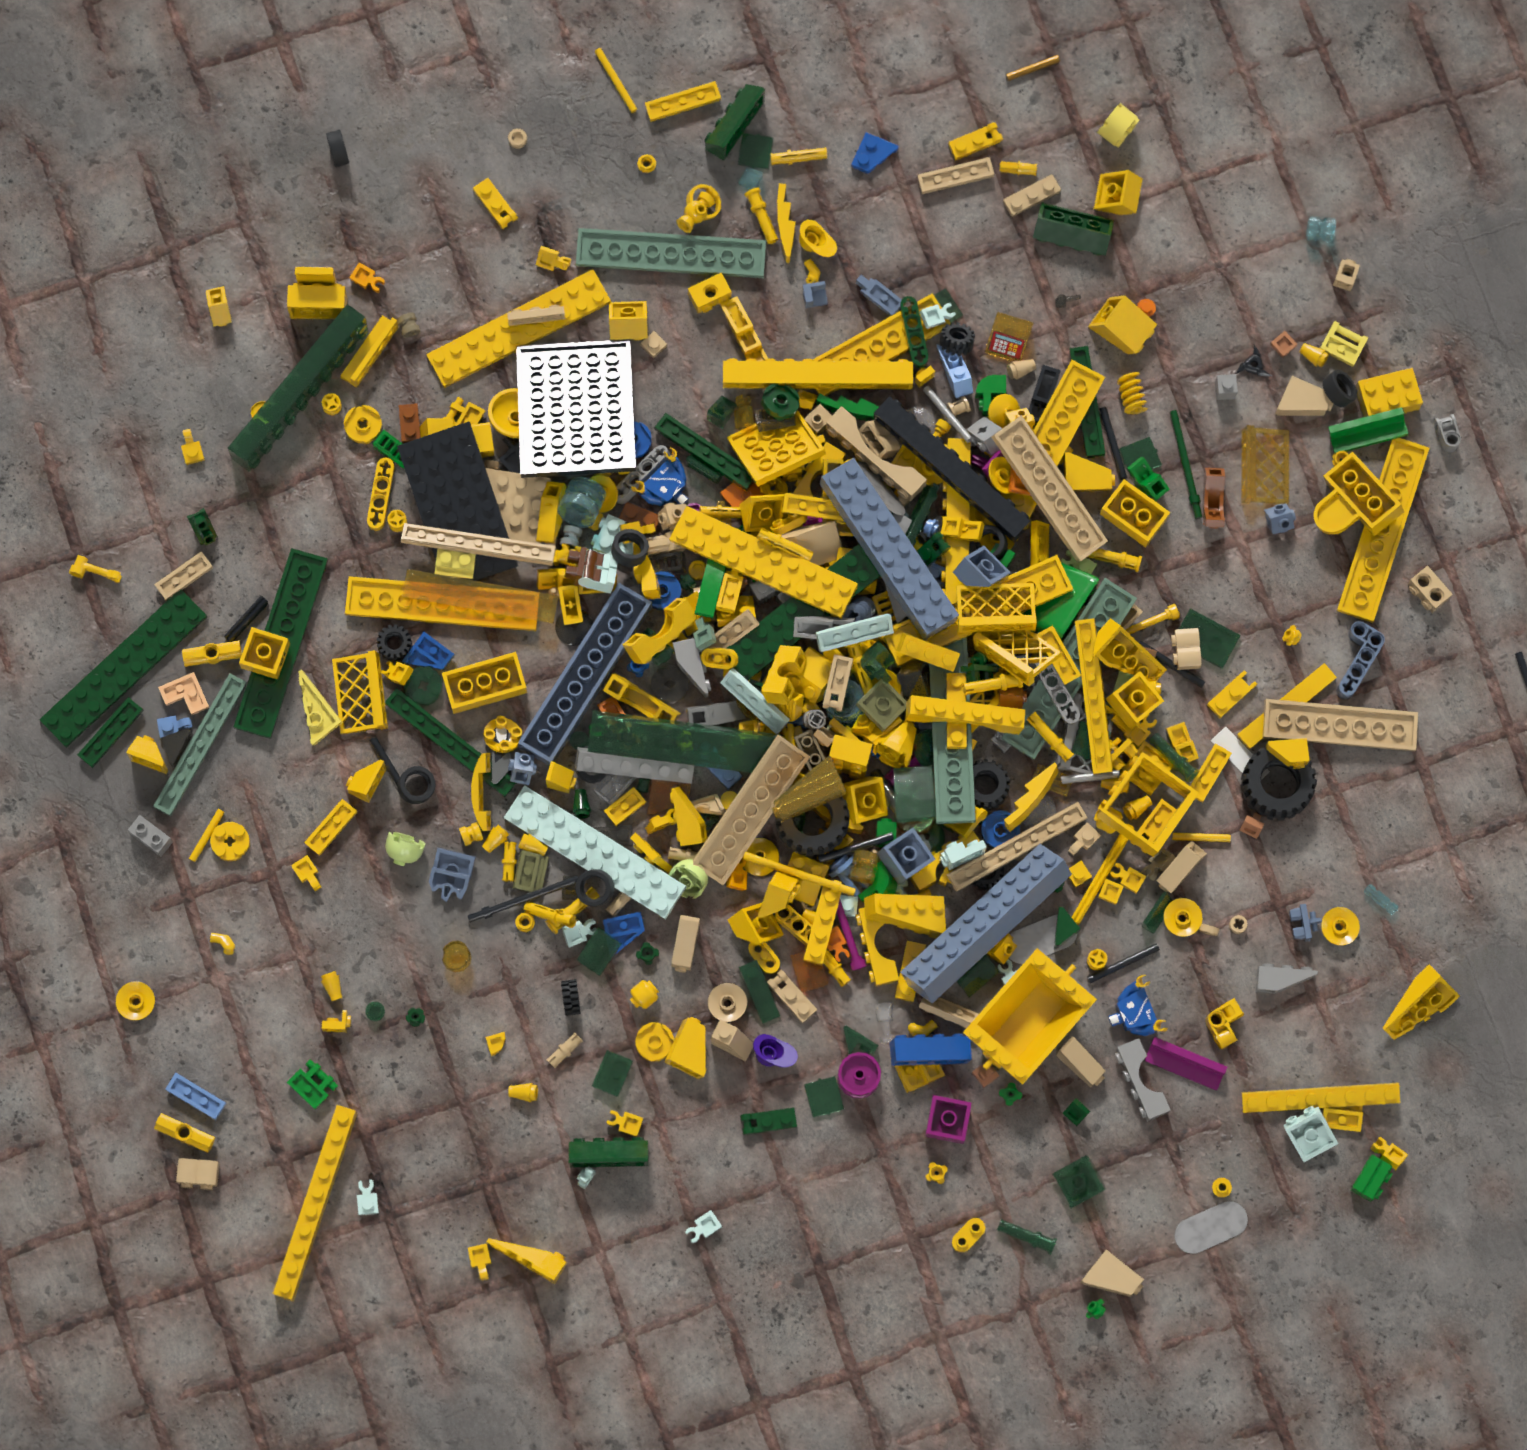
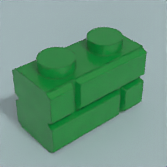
M1371 1155L1350 1190L1369 1202L1373 1201L1374 1198L1378 1200L1383 1192V1189H1381L1383 1182L1388 1183L1393 1174L1390 1172L1392 1166L1375 1155Z

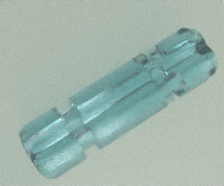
M1369 884L1365 888L1364 893L1369 897L1372 896V899L1382 908H1386V911L1391 915L1398 910L1399 906L1394 902H1390L1391 899L1381 891H1377L1375 886Z

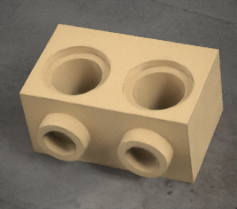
M1429 566L1410 579L1408 583L1410 592L1414 596L1417 595L1422 600L1421 604L1432 613L1453 595ZM1418 580H1424L1427 586H1420ZM1436 594L1439 597V601H1433L1430 595Z

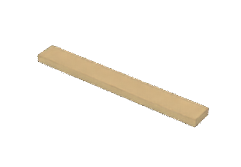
M404 523L401 543L550 566H553L556 546L407 523Z
M1076 802L947 874V877L957 892L1035 849L1039 844H1044L1087 820L1088 817L1079 802Z

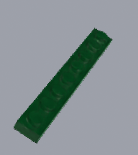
M396 688L385 701V705L473 773L481 753ZM490 761L491 772L483 773V781L503 797H506L517 783L510 782L511 776L506 773L497 784H493L492 762Z

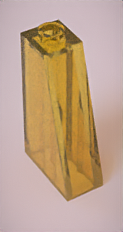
M831 756L826 757L774 801L772 811L776 819L780 818L781 822H784L846 795L845 787Z

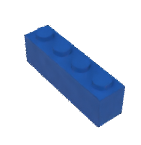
M921 1034L915 1035L914 1038H907V1035H898L889 1043L891 1066L967 1064L972 1060L970 1039L963 1034H953L952 1037H945L944 1034L926 1037V1035Z

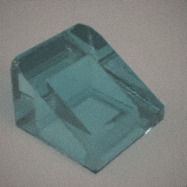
M746 168L738 184L749 190L757 188L763 178V172Z

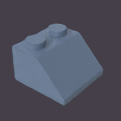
M985 546L964 557L953 571L959 581L966 586L990 587L1011 573Z
M911 828L876 853L898 885L935 860L914 828Z

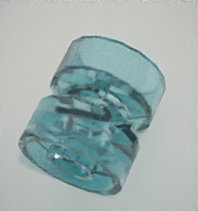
M1309 216L1306 239L1318 241L1319 238H1322L1324 242H1334L1336 218L1325 217L1321 220L1320 217Z

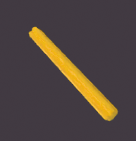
M1126 823V825L1134 830L1132 825ZM1119 834L1072 915V919L1077 925L1081 923L1128 841L1122 834Z

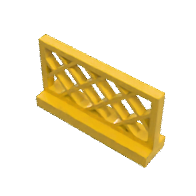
M1034 583L993 584L990 587L956 586L959 614L958 633L1036 630ZM1021 589H1030V595L1026 599L1018 594ZM983 590H988L993 594L987 601L979 595ZM1002 590H1008L1012 593L1006 600L999 595ZM961 591H969L973 596L966 601L961 597ZM1014 596L1022 602L1016 609L1008 603ZM995 597L1002 602L998 609L989 604ZM975 598H978L983 603L978 610L970 604ZM1005 605L1013 611L1009 616H1004L999 612ZM1026 605L1031 609V615H1023L1019 610ZM987 606L994 613L991 616H984L980 612ZM966 607L974 612L971 617H962V611Z
M1031 631L984 632L983 634L977 632L973 636L975 650L984 653L988 659L1028 686L1035 682L1034 677L1061 657L1059 650ZM1012 634V639H1001V635ZM1015 634H1024L1026 638L1015 639ZM998 635V640H990L988 637ZM1028 643H1037L1039 647L1028 648ZM1012 644V649H1003L1001 645ZM1015 644H1026V648L1015 649ZM1045 652L1053 654L1050 657H1042V653ZM1028 653H1039V657L1028 658ZM1015 654H1026V658L1018 659L1015 657ZM1028 663H1039V666L1033 670L1028 666Z
M373 650L368 651L366 654L332 659L338 716L343 722L340 725V734L373 729H388L380 654ZM366 659L367 666L363 671L355 667L359 660ZM346 662L350 667L342 674L338 671V663ZM353 668L360 673L354 682L347 678V675ZM363 676L369 679V684L365 690L357 685ZM344 679L352 684L346 693L340 689ZM355 687L362 691V694L356 701L349 696ZM365 695L371 698V703L367 708L359 704ZM346 698L354 702L348 712L342 706ZM357 705L365 710L359 719L351 715ZM369 713L373 716L374 724L364 725L361 721ZM349 716L357 721L352 728L345 729L344 722Z

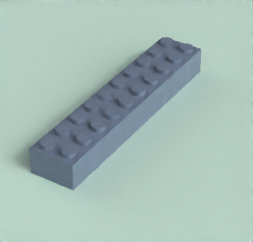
M852 458L823 475L820 480L821 487L922 639L925 641L954 624L959 614L856 460Z
M621 583L617 585L519 740L518 747L521 750L534 755L536 759L550 766L551 761L555 762L625 652L622 644L637 633L652 609L651 601Z
M1039 844L900 972L908 986L930 1003L937 1000L1072 875L1065 860L1042 844Z

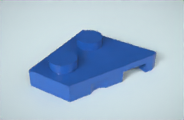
M866 132L851 167L869 174L892 153L897 152L899 146Z
M423 632L402 662L445 670L455 654Z
M641 912L603 920L610 957L614 956L645 931Z

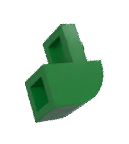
M989 375L978 383L975 398H982L979 399V410H982V416L988 417L991 399L1000 394H1006V375Z
M1140 457L1127 468L1135 480L1133 482L1135 486L1152 500H1158L1170 490L1162 476L1152 471L1144 457Z
M882 861L867 871L873 884L858 896L864 902V898L873 894H895L898 883Z

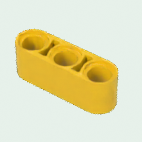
M787 905L784 909L789 912L786 918H781L778 912H775L776 921L807 947V938L810 936L813 925L790 905ZM800 922L804 927L802 930L797 931L793 928V924Z

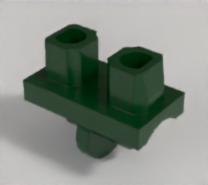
M204 508L195 514L187 516L200 545H209L215 542V538L218 536Z
M981 652L973 655L970 660L972 663L970 667L960 666L961 672L967 673V683L993 678V673L999 672V666L986 665L988 659Z

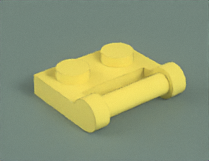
M1334 321L1320 349L1326 350V353L1353 367L1368 337L1364 335L1362 337ZM1337 332L1359 344L1356 346L1334 335V333Z

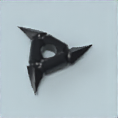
M1255 345L1254 355H1251L1244 363L1242 362L1236 372L1237 374L1246 370L1249 373L1258 374V376H1273L1263 370L1262 356ZM1255 362L1257 367H1252L1250 364Z

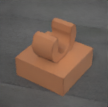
M1286 331L1270 343L1282 358L1298 345Z
M1256 812L1253 817L1247 815L1239 831L1257 839L1264 826V823L1259 821L1262 815Z
M985 1063L972 1072L983 1088L999 1078V1074L992 1065L987 1070L982 1067Z

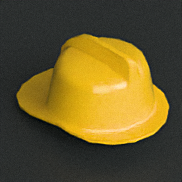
M806 220L800 225L799 243L804 250L815 252L823 257H831L837 252L836 242L819 223L814 220Z

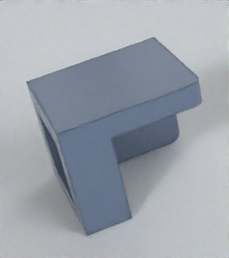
M825 281L803 284L802 292L805 308L827 305Z

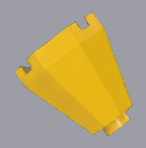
M903 720L873 745V753L875 755L877 752L879 753L881 762L895 769H900L901 766H903V769L908 768L911 762L917 730L914 723Z

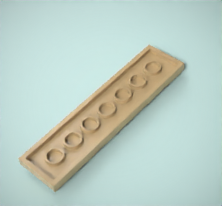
M1022 415L991 436L1077 563L1108 542Z
M1265 699L1263 738L1279 740L1307 738V742L1416 751L1418 712Z
M777 735L693 859V865L701 867L708 876L724 885L779 804V799L790 788L810 756L780 735Z

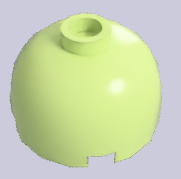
M389 832L385 847L388 856L394 859L393 863L405 866V863L416 862L421 857L425 843L421 840L417 843L414 841V837L403 833L393 832L392 835Z
M692 859L680 861L669 873V876L687 886L681 895L685 898L688 896L693 897L692 899L699 897L708 884V875L701 867L693 865Z

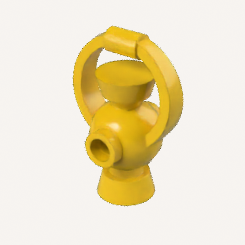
M706 184L694 186L687 194L684 215L676 220L677 226L682 231L691 233L694 224L714 218L721 209L719 193L712 186ZM696 190H706V192H700L697 200L693 201V194ZM716 203L713 214L707 215V209Z

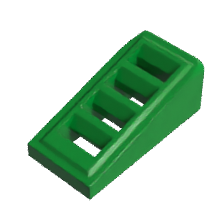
M383 430L373 442V448L404 469L403 462L399 460L401 457L400 453L398 452L396 456L393 455L398 449L397 446L402 443ZM385 439H387V442L382 447L381 444ZM393 443L394 446L390 451H387L388 447Z

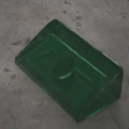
M693 455L686 458V465L715 484H718L723 478V475Z
M1162 893L1142 923V927L1152 934L1155 933L1163 921L1166 907L1173 901L1168 893Z

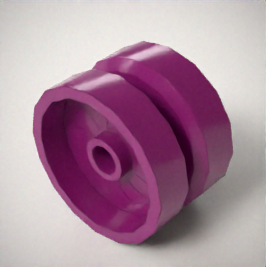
M857 1052L850 1054L843 1059L839 1066L837 1077L839 1087L851 1098L862 1099L869 1097L876 1091L880 1083L881 1069L879 1063L867 1053ZM858 1072L862 1073V1078L856 1077Z

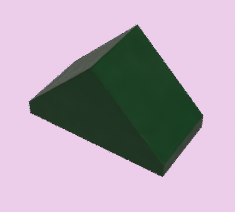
M1059 907L1057 913L1055 949H1058L1080 931V927L1063 907Z

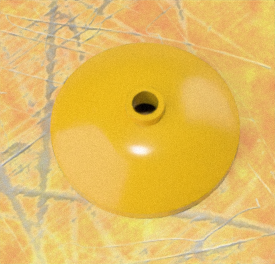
M518 388L499 392L492 398L488 407V418L491 425L502 435L511 438H519Z

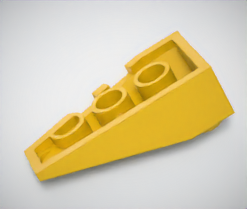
M1110 618L1098 631L1093 654L1106 666L1116 668L1131 675H1136L1141 671L1148 681H1158L1167 671L1160 662L1113 619Z
M489 1238L486 1241L491 1247L553 1284L556 1283L567 1265V1262L564 1261L565 1257L556 1251L552 1254L549 1251Z

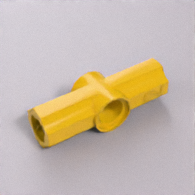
M240 641L220 644L209 643L202 647L182 650L185 667L206 663L217 664L219 661L241 658L242 655ZM211 650L217 651L214 657H208L207 654Z
M162 1113L154 1127L159 1132L207 1153L211 1150L215 1140L214 1136ZM185 1128L189 1129L190 1133L188 1137L181 1138V1130Z

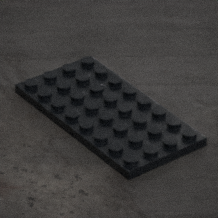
M470 421L397 446L424 526L510 539ZM432 548L435 560L438 548ZM476 554L473 579L442 575L441 578L445 585L463 586L519 567L517 560Z

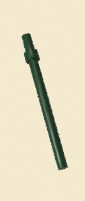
M1177 410L1170 411V416L1190 495L1188 497L1189 503L1193 507L1195 519H1200L1203 517L1200 508V496L1196 491Z

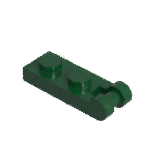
M937 532L917 550V553L928 568L945 554L951 546L943 540L942 533Z
M794 1107L740 1115V1120L743 1122L744 1127L742 1129L743 1135L797 1128ZM751 1120H756L757 1127H751Z

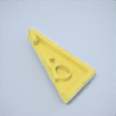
M300 670L298 672L299 683L303 693L302 699L307 715V726L310 730V742L315 746L343 722L305 672Z

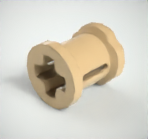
M962 396L956 402L947 403V408L955 417L963 412L971 411L965 396Z

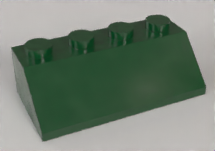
M746 84L743 89L740 88L737 91L736 99L733 104H728L724 117H720L715 123L714 131L707 134L704 140L705 150L723 161L726 159L765 103V88Z
M1041 203L1033 238L1040 242L1055 243L1060 247L1068 246L1077 251L1084 250L1094 255L1106 256L1114 220Z
M620 1137L613 1138V1141H605V1138H593V1141L575 1138L573 1142H569L570 1168L648 1166V1140H644V1137H634L632 1141H624V1138Z

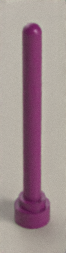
M839 900L836 912L852 957L850 959V966L852 971H855L867 965L865 959L859 956L841 900Z

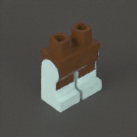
M581 547L580 552L569 550L567 563L577 565L576 567L567 565L564 577L574 580L573 585L575 586L581 585L611 594L618 564L613 558L612 553L611 555L599 553L595 550H587L585 547Z

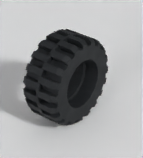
M1266 748L1259 749L1255 755L1251 756L1241 775V791L1244 792V801L1249 802L1248 807L1251 810L1255 809L1260 815L1267 816L1269 820L1277 818L1278 821H1281L1287 817L1290 819L1295 817L1296 814H1300L1314 796L1317 779H1315L1316 771L1315 768L1312 769L1311 760L1309 759L1308 764L1304 768L1294 769L1293 766H1286ZM1268 767H1284L1293 774L1296 780V789L1290 797L1278 799L1265 792L1261 785V776Z
M806 780L805 783L798 782L793 788H788L786 793L779 799V804L776 807V829L781 841L785 842L786 847L790 850L793 849L800 855L806 854L807 857H812L813 855L820 856L826 852L833 851L837 845L839 846L842 843L843 838L847 834L849 810L846 800L843 799L839 790L836 791L834 786L830 784H824V781L812 782V780ZM816 801L827 807L830 812L831 821L825 832L820 835L809 836L797 829L794 823V814L802 803Z

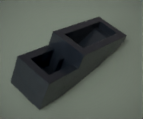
M1046 365L1042 366L1028 409L1030 415L1034 416V426L1037 425L1055 391L1061 372L1059 369Z

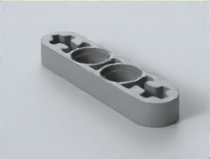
M660 445L655 447L636 466V471L630 472L616 486L618 490V504L627 503L637 493L631 490V486L639 488L638 483L631 484L633 479L639 478V481L645 483L666 460H670L663 455L665 451L668 456H671L666 446ZM652 465L649 471H644L646 466Z
M1051 664L1046 670L1049 671L1051 669L1052 672L1043 677L1041 675L1045 673L1043 670L1039 673V679L1063 721L1067 724H1074L1079 720L1080 712L1053 664ZM1050 676L1057 679V685L1054 687H1050L1046 683L1047 678ZM1058 693L1066 695L1067 700L1065 703L1060 704L1056 701ZM1070 702L1072 706L1068 708L1070 712L1076 713L1074 716L1075 720L1067 719L1066 715L1068 712L1066 709L1062 711L1061 707H1065Z

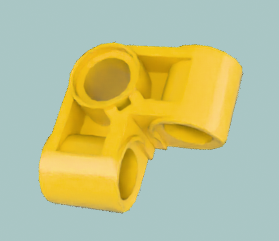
M1235 998L1212 1011L1205 1019L1206 1026L1220 1049L1238 1040L1229 1023L1244 1016V1013ZM1215 1015L1219 1017L1220 1024H1213L1211 1022V1016Z

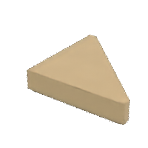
M718 794L691 801L699 813L724 815L725 813Z

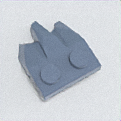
M438 847L429 878L431 890L436 891L438 888H442L441 898L446 902L452 892H456L457 897L462 899L472 876L476 856Z

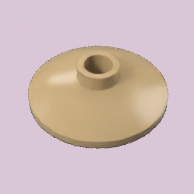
M723 983L711 991L708 998V1007L716 1019L732 1022L744 1014L747 1007V998L739 986L732 983ZM726 1000L731 1002L730 1007L724 1006Z

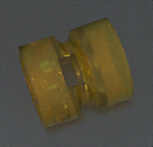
M855 850L852 861L855 865L851 866L849 878L861 883H873L876 873L873 869L877 867L879 855L865 850Z

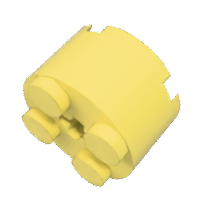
M1119 103L1097 133L1113 146L1119 148L1128 136V133L1130 134L1139 122L1138 116Z

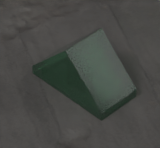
M721 396L708 409L707 421L724 429L738 404Z

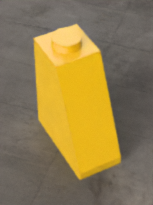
M1064 453V478L1074 492L1110 491L1112 486H1115V474H1111V469L1072 453Z
M690 1017L682 1021L665 1059V1063L697 1079H701L706 1073L705 1026L700 1024V1020Z

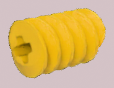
M1139 372L1125 374L1117 380V384L1120 385L1119 391L1122 393L1121 399L1124 400L1122 404L1126 407L1124 409L1126 414H1139L1148 410V408L1142 407L1147 403L1146 400H1141V398L1145 397V394L1139 393V391L1143 390V386H1137L1142 381L1141 379H1135V377L1140 375Z

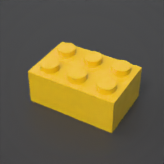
M302 283L288 285L287 309L290 319L347 320L348 297L345 286L341 284L323 286L320 283H314L312 286Z
M1413 368L1360 380L1356 384L1357 397L1363 417L1401 407L1404 413L1419 410L1423 404Z
M1124 479L1102 507L1100 515L1146 548L1166 522L1170 512Z
M834 735L828 759L830 772L837 775L842 773L849 774V777L853 779L865 778L872 744Z

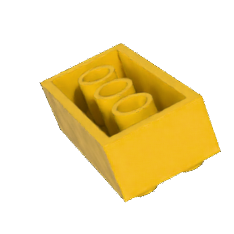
M516 652L442 673L453 714L527 693V687Z

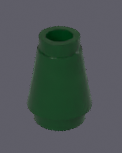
M585 789L575 790L572 813L578 819H586L590 817L591 813Z

